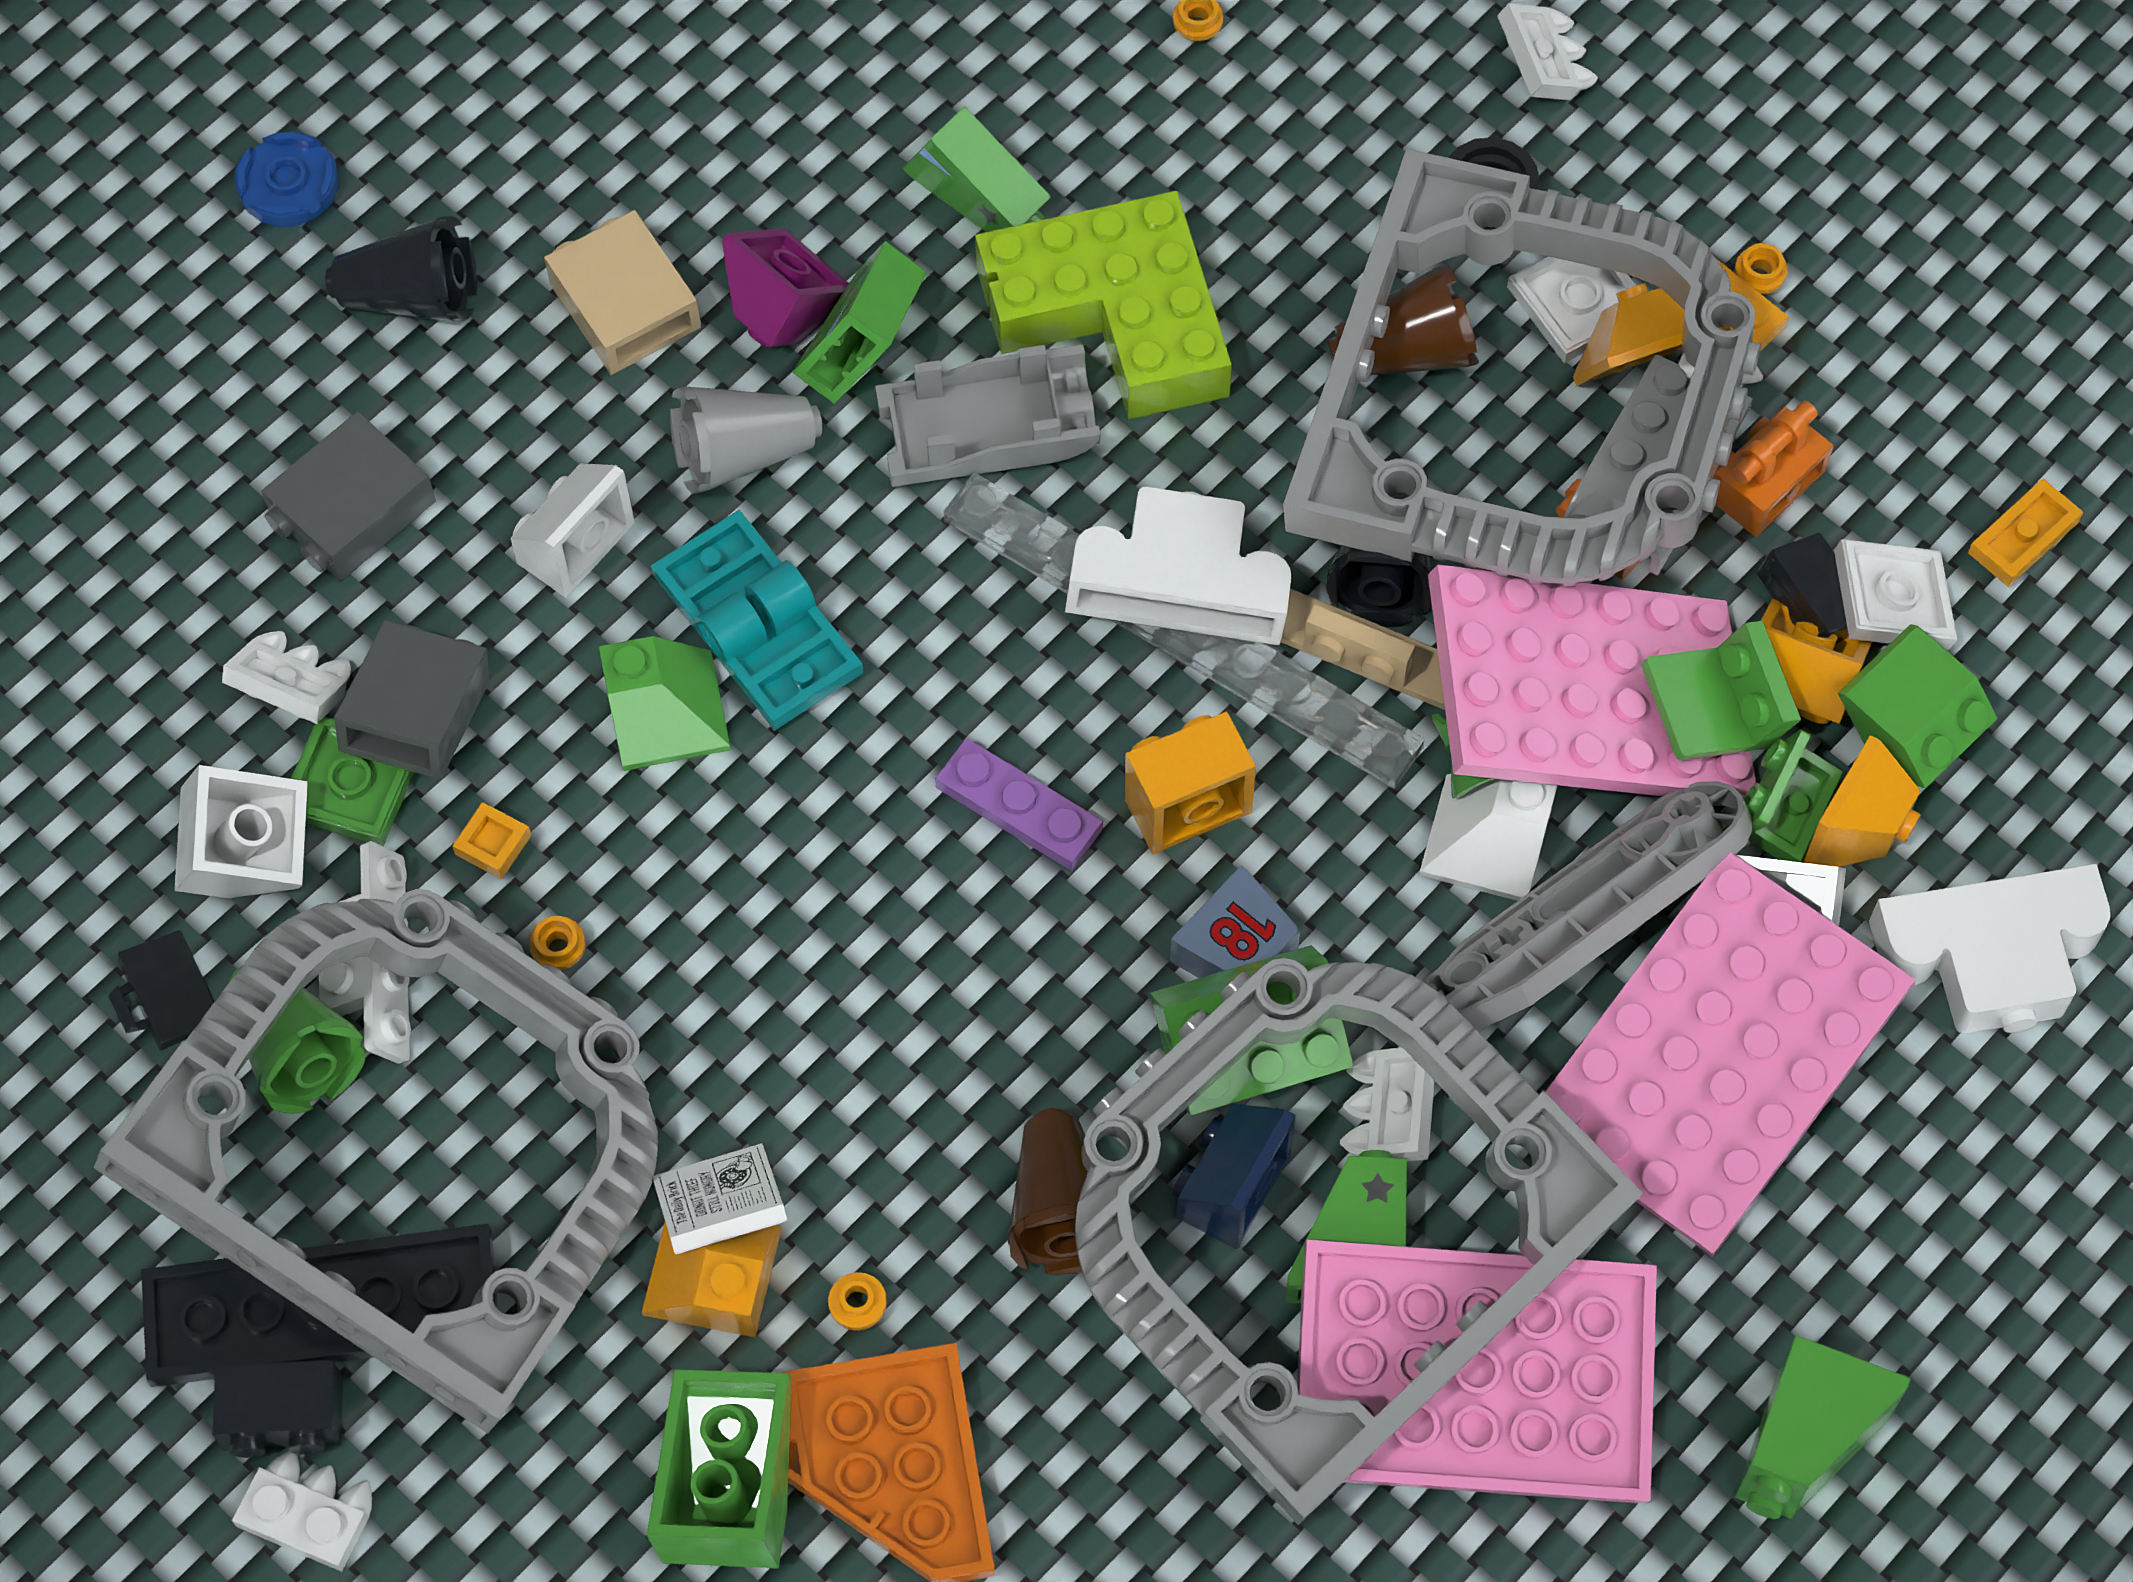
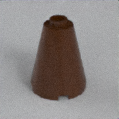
M1449 264L1437 266L1389 294L1385 306L1390 307V314L1383 338L1374 337L1370 349L1375 352L1371 375L1465 368L1479 364V360L1475 355L1477 353L1476 342L1463 298L1453 293L1451 284L1457 281ZM1347 320L1334 327L1336 337L1328 340L1333 359Z
M1049 1108L1038 1112L1024 1126L1008 1234L1010 1257L1020 1267L1029 1270L1028 1261L1043 1264L1045 1274L1050 1275L1082 1272L1076 1248L1075 1221L1081 1189L1088 1174L1081 1156L1085 1138L1081 1123L1076 1116L1058 1108Z

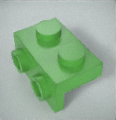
M1802 729L1785 740L1778 738L1771 744L1761 762V766L1766 768V771L1760 783H1755L1744 797L1745 804L1752 818V833L1748 841L1779 860L1801 862L1843 773L1837 767L1805 748L1811 735Z

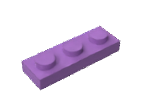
M968 738L963 741L935 778L938 790L1070 871L1074 870L1103 830V820Z

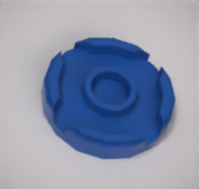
M295 131L273 133L262 138V144L257 145L254 149L250 146L242 154L235 169V187L246 211L261 223L277 227L302 225L318 218L333 203L339 189L337 164L331 152L324 148L323 143L314 136Z

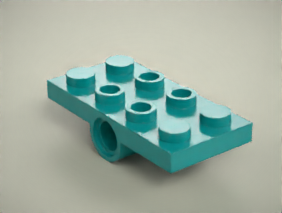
M740 509L651 565L653 577L774 731L863 674L862 662L816 606L813 593L801 573L788 560L784 562L779 560Z

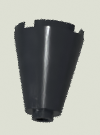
M446 216L340 254L333 259L332 266L326 270L325 283L328 294L331 298H336L338 304L343 308L453 322L466 321L472 316L474 308L465 309L467 296L477 295L476 263L470 239L468 236H458L454 226L462 225L458 218Z
M1396 493L1392 494L1390 497L1395 499H1404L1409 497L1410 495L1406 493ZM1341 545L1327 575L1326 590L1330 602L1336 608H1338L1340 602L1352 610L1351 614L1383 627L1409 624L1412 621V615L1422 610L1423 614H1425L1431 608L1432 603L1428 574L1433 570L1431 556L1415 552L1412 562L1379 552L1364 551Z

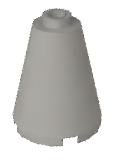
M689 386L677 388L673 391L672 397L681 399L680 408L670 409L674 453L678 468L689 467L693 480L683 482L692 494L709 491L810 450L814 447L815 437H820L822 434V420L819 409L816 405L810 406L809 401L804 396Z

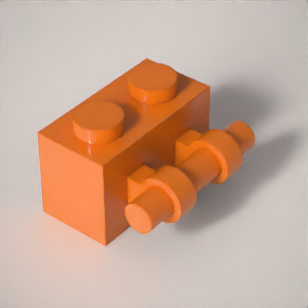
M1802 401L1793 411L1785 406L1771 420L1767 417L1760 419L1748 433L1745 439L1746 444L1736 453L1731 450L1727 466L1719 465L1714 473L1713 479L1720 480L1715 505L1756 538L1826 471L1834 445L1809 426L1818 416V412L1808 401Z

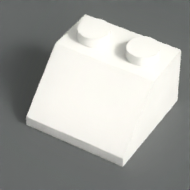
M580 463L568 477L562 476L551 487L547 500L534 514H526L513 531L511 542L517 564L567 598L635 523L624 471L616 465Z
M199 765L181 787L175 891L222 898H236L299 889L303 882L307 781Z

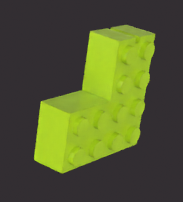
M1177 191L975 235L977 271L987 306L990 307V317L1001 354L1019 351V348L1047 345L1102 332L1128 420L1230 397L1232 364Z

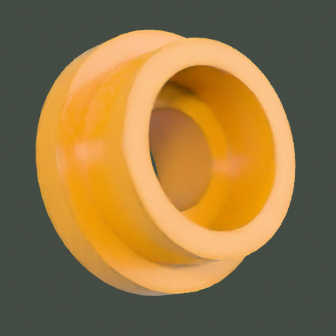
M1181 0L1174 9L1173 24L1176 31L1186 39L1193 41L1207 40L1214 37L1222 28L1223 11L1216 0ZM1193 18H1202V19H1204V20H1202V21H1195V20H1192V19H1193Z
M1766 243L1754 244L1744 250L1738 256L1735 264V274L1760 294H1768L1778 290L1785 282L1788 271L1787 263L1782 253L1773 245ZM1763 269L1768 274H1759L1753 270Z
M550 916L543 919L535 926L529 938V948L533 959L542 966L550 965L559 970H565L575 965L583 956L586 947L582 928L574 920L564 916ZM556 939H563L568 942L567 947L561 951L553 952L548 949L550 943Z
M855 1272L842 1276L834 1283L829 1292L828 1305L833 1319L840 1326L849 1330L860 1331L868 1329L880 1321L885 1313L887 1300L882 1284L875 1277L866 1273ZM854 1292H862L868 1297L867 1302L858 1308L851 1307L847 1304L846 1300Z

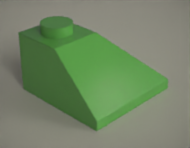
M655 636L599 646L623 771L731 750L711 650Z

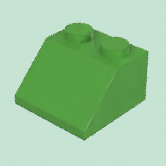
M1910 624L1838 692L1864 745L1870 735L1881 740L1913 782L1922 788L1929 786L1998 719L1978 678L1919 626Z

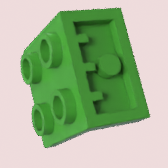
M1763 621L1744 623L1717 648L1650 656L1641 664L1673 752L1679 761L1768 748L1801 720Z

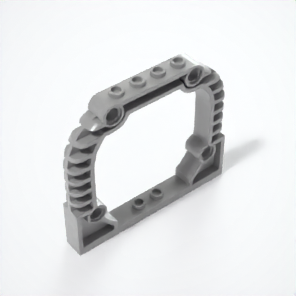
M1406 149L1283 503L1285 531L1364 551L1379 552L1412 562L1416 552L1433 556V559L1443 562L1450 560L1465 564V567L1472 569L1479 567L1495 571L1497 575L1505 577L1512 575L1528 579L1530 583H1560L1563 586H1575L1579 582L1595 579L1601 581L1614 576V573L1629 567L1638 560L1642 563L1656 551L1658 545L1664 548L1683 546L1692 540L1697 532L1703 510L1713 512L1720 487V480L1713 479L1717 464L1727 466L1734 440V434L1727 433L1730 419L1739 421L1741 419L1748 391L1747 388L1740 387L1743 375H1754L1758 363L1761 343L1752 342L1755 321V309L1752 302L1744 295L1731 292V284L1726 270L1723 271L1717 259L1710 252L1709 246L1701 239L1699 241L1683 229V225L1674 220L1671 223L1655 217L1653 212L1642 210L1641 213L1623 209L1622 205L1611 203L1609 206L1591 202V198L1579 196L1577 199L1560 195V191L1548 189L1545 192L1529 188L1530 176ZM1485 227H1494V228H1496V229L1486 230V229H1483V228H1485ZM1516 250L1629 274L1662 288L1685 310L1682 350L1687 362L1694 367L1667 459L1650 463L1635 475L1629 486L1623 506L1583 519L1544 517L1444 493L1427 487L1425 472L1417 463L1408 459L1398 458L1385 462L1366 440L1357 422L1346 419L1359 381L1367 383L1370 378L1375 358V352L1370 349L1374 337L1383 338L1390 314V307L1385 305L1398 269L1419 274L1439 262L1466 254L1472 261L1479 264L1495 265L1504 262ZM1720 327H1731V328H1733V329H1735V330L1724 331V330H1721V329H1719V328H1720ZM1396 493H1406L1410 495L1409 497L1404 499H1395L1390 497L1392 494ZM1671 507L1679 509L1682 512L1676 514H1668L1666 512H1663L1661 509Z
M415 889L403 894L396 904L389 901L366 898L350 902L324 903L289 918L271 931L258 944L186 1041L183 1040L101 1149L94 1169L488 1434L501 1419L640 1209L652 1184L657 1161L658 1130L649 1103L648 1090L641 1076L633 1067L639 1054V1040L635 1031L618 1018L617 1012L610 1004L600 998H589L571 986L569 978L563 972L550 965H540L524 954L522 946L515 939L504 933H494L476 921L475 914L460 902L454 900L447 901L438 894L426 889ZM416 917L422 920L427 925L429 932L420 934L411 931L406 926L404 919ZM359 957H369L385 969L403 977H423L438 972L556 1052V1071L562 1085L577 1100L591 1108L596 1117L597 1155L584 1187L530 1267L525 1272L517 1268H504L494 1272L476 1293L471 1307L449 1313L426 1315L414 1333H411L354 1294L356 1292L354 1286L341 1275L332 1271H326L324 1274L306 1262L305 1253L294 1243L284 1238L272 1239L217 1202L228 1182L222 1159L220 1139L226 1137L233 1130L245 1105V1090L241 1081L236 1077L300 990L324 969ZM600 1045L610 1048L617 1058V1063L602 1061L596 1055L594 1046ZM203 1096H214L224 1103L226 1112L220 1115L206 1113L199 1106L197 1099ZM504 1293L511 1296L516 1302L518 1313L507 1315L500 1312L494 1305L493 1294Z
M1281 958L1274 959L1265 964L1252 977L1245 971L1241 972L1220 993V996L1225 1001L1210 1015L1203 1009L1197 1012L1178 1031L1177 1034L1183 1039L1167 1054L1161 1048L1154 1051L1136 1069L1135 1073L1140 1077L1136 1083L1125 1093L1118 1087L1114 1088L1094 1107L1092 1111L1097 1118L1086 1131L1081 1151L1082 1162L1088 1174L1081 1189L1077 1205L1075 1239L1078 1260L1092 1295L1113 1323L1201 1415L1199 1420L1298 1525L1643 1195V1192L1545 1091L1539 1095L1443 995H1440L1436 990L1413 975L1377 963L1335 962L1316 966L1307 971L1297 961ZM1274 982L1286 983L1295 992L1296 1000L1286 1005L1277 1004L1268 996L1266 987ZM1327 1018H1336L1373 1027L1402 1047L1486 1134L1492 1142V1145L1487 1150L1485 1159L1487 1173L1492 1181L1502 1189L1515 1191L1519 1213L1518 1249L1533 1264L1491 1307L1488 1308L1482 1300L1475 1304L1455 1324L1463 1333L1448 1348L1439 1340L1432 1345L1413 1364L1421 1373L1375 1417L1358 1400L1335 1401L1299 1395L1297 1384L1292 1374L1279 1364L1270 1362L1260 1363L1249 1369L1240 1362L1156 1274L1135 1240L1129 1200L1144 1187L1154 1172L1161 1147L1159 1133L1259 1041L1275 1045L1295 1043L1309 1035ZM1106 1136L1118 1137L1127 1146L1128 1154L1121 1160H1106L1098 1153L1096 1143ZM1515 1144L1527 1149L1532 1158L1531 1168L1520 1170L1511 1166L1505 1157V1147ZM1265 1382L1276 1387L1280 1393V1407L1271 1411L1260 1410L1251 1400V1386L1256 1383Z

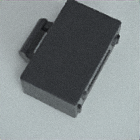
M1816 533L1772 549L1757 571V575L1772 597L1788 607L1789 617L1794 626L1797 622L1813 623L1818 628V637L1829 638L1832 634H1835L1837 636L1836 644L1848 638L1835 553L1821 533Z
M178 930L118 952V963L127 983L121 987L117 986L109 994V999L125 1033L150 1029L159 1050H164L187 1039L215 1001L182 932ZM130 992L133 993L145 1019L135 1022L123 997Z

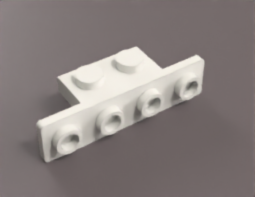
M372 841L362 844L360 846L361 894L339 902L358 901L359 899L366 898L384 900L396 904L397 900L406 893L407 873L403 856ZM405 918L404 921L406 926L408 927L407 918ZM359 957L324 969L319 974V999L341 1016L364 1008V1046L367 1051L398 1064L410 1059L409 977L393 973L369 957Z

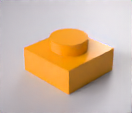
M482 802L452 847L456 856L502 880L532 835L529 826Z

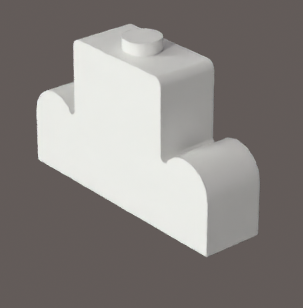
M1142 487L1138 491L1130 539H1125L1124 535L1119 531L1107 526L1088 528L1078 536L1075 544L1065 612L1280 646L1287 616L1291 571L1287 562L1275 553L1255 551L1247 554L1246 557L1239 555L1245 506L1242 502L1203 496L1195 492H1178Z
M2097 864L1878 899L1869 924L1877 953L1916 979L1914 985L1925 982L1933 974L1934 970L1940 972L1954 1025L1958 1032L1966 1034L2003 1027L2005 1032L2014 1033L2027 1030L2035 1026L2039 1021L2057 1019L2064 1015L2076 994V986L2068 959L2084 957L2096 947L2108 925L2110 907Z

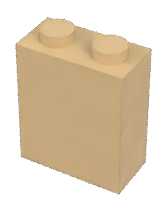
M635 210L622 217H615L605 221L597 230L576 241H567L559 245L553 253L544 257L551 287L610 375L701 328L696 298Z

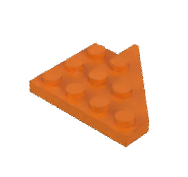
M956 1343L782 1372L789 1373L792 1378L788 1483L930 1582H964L995 1576Z

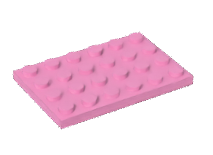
M1437 565L1428 574L1453 774L1664 796L1671 792L1687 789L1690 784L1696 782L1719 781L1734 786L1743 799L1750 788L1756 783L1751 751L1679 761L1675 757L1641 667L1642 662L1650 656L1717 648L1732 635L1727 601L1581 582L1576 583L1575 586H1563L1560 583L1545 582L1536 584L1530 583L1528 579L1512 575L1509 577L1497 575V572L1446 565Z
M1730 852L1706 876L1545 1093L1643 1192V1195L1636 1201L1638 1204L1714 1257L1914 986L1916 979Z
M1306 1240L1304 1243L1297 1379L1298 1394L1325 1400H1358L1375 1417L1421 1373L1413 1364L1432 1345L1439 1340L1448 1348L1463 1333L1455 1324L1475 1304L1482 1300L1488 1308L1491 1307L1533 1264L1523 1255ZM1574 1260L1344 1482L1641 1504L1649 1503L1651 1501L1657 1265Z

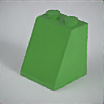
M1796 1335L1776 1375L1735 1498L1747 1502L1746 1507L1760 1516L1779 1519L1782 1515L1791 1519L1888 1422L1905 1394L1911 1378Z

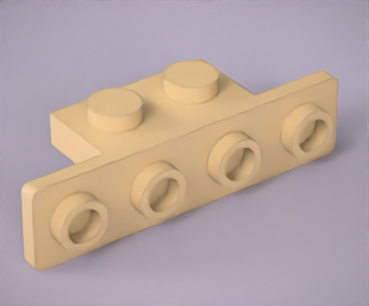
M1290 589L1287 616L1281 637L1282 643L1445 710L1438 650L1436 648Z

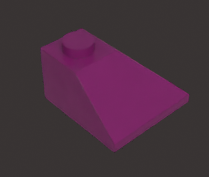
M786 229L727 233L722 241L734 316L749 328L748 333L752 339L766 347L792 345L802 342L825 322L849 285L845 279Z

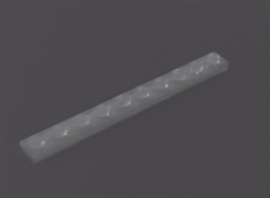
M973 472L945 508L944 521L1068 594L1075 544L1079 534ZM1110 619L1393 789L1396 788L1424 747L1425 738L1264 643Z

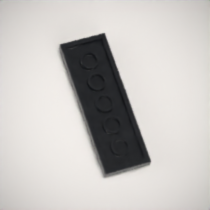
M489 1223L300 1248L306 1255V1262L324 1274L326 1271H332L347 1279L356 1290L354 1294L411 1333L415 1332L426 1315L449 1313L471 1307L476 1293L495 1272L492 1230ZM228 1258L141 1269L146 1381L151 1387L215 1379V1366L321 1360H334L337 1363L374 1358ZM496 1293L493 1294V1302L495 1307L498 1309V1299Z

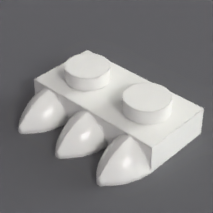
M1508 3L1498 14V19L1507 42L1511 47L1531 97L1571 100L1578 91L1591 87L1597 81L1598 77L1593 72L1579 64L1572 63L1580 59L1586 52V49L1576 41L1561 35L1569 31L1574 25V21L1568 16L1548 7Z
M282 631L269 632L257 636L224 665L222 683L316 724L344 699L346 683L351 674V665L347 659L329 661L316 667L319 653L314 645L297 647L283 653L287 641L285 633Z
M1402 1047L1375 1050L1353 1061L1354 1067L1347 1069V1072L1357 1081L1372 1084L1373 1086L1355 1093L1343 1104V1108L1352 1116L1367 1120L1369 1123L1352 1129L1340 1140V1144L1347 1151L1357 1156L1367 1150H1384L1390 1152L1394 1158H1407V1161L1428 1160L1435 1081Z
M289 1451L277 1457L266 1469L259 1467L232 1519L235 1526L342 1572L372 1509V1494L368 1481L364 1480L353 1485L336 1500L334 1499L336 1479L333 1468L330 1465L313 1472L301 1485L298 1484L300 1463L297 1454Z

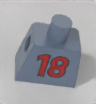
M1240 866L1171 938L1170 961L1197 978H1201L1297 950L1300 931L1249 871Z

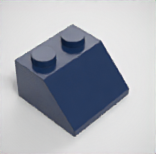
M1232 1104L1223 1120L1214 1117L1200 1143V1147L1205 1150L1196 1167L1190 1164L1185 1166L1174 1186L1172 1195L1178 1197L1176 1218L1238 1249L1291 1156L1296 1115L1286 1109Z

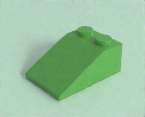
M674 1369L647 1529V1537L662 1563L779 1568L788 1497L792 1381L789 1373Z

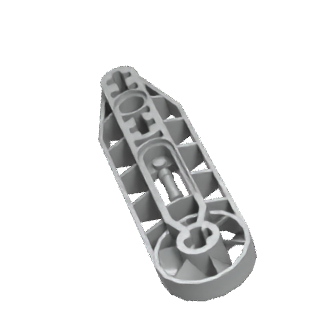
M1719 781L1696 782L1690 784L1687 789L1662 796L1463 940L1441 966L1422 981L1440 995H1443L1479 1033L1489 1025L1533 1005L1705 879L1730 852L1736 855L1746 845L1752 833V818L1743 797L1734 786ZM1713 806H1727L1736 809L1733 814L1715 813Z

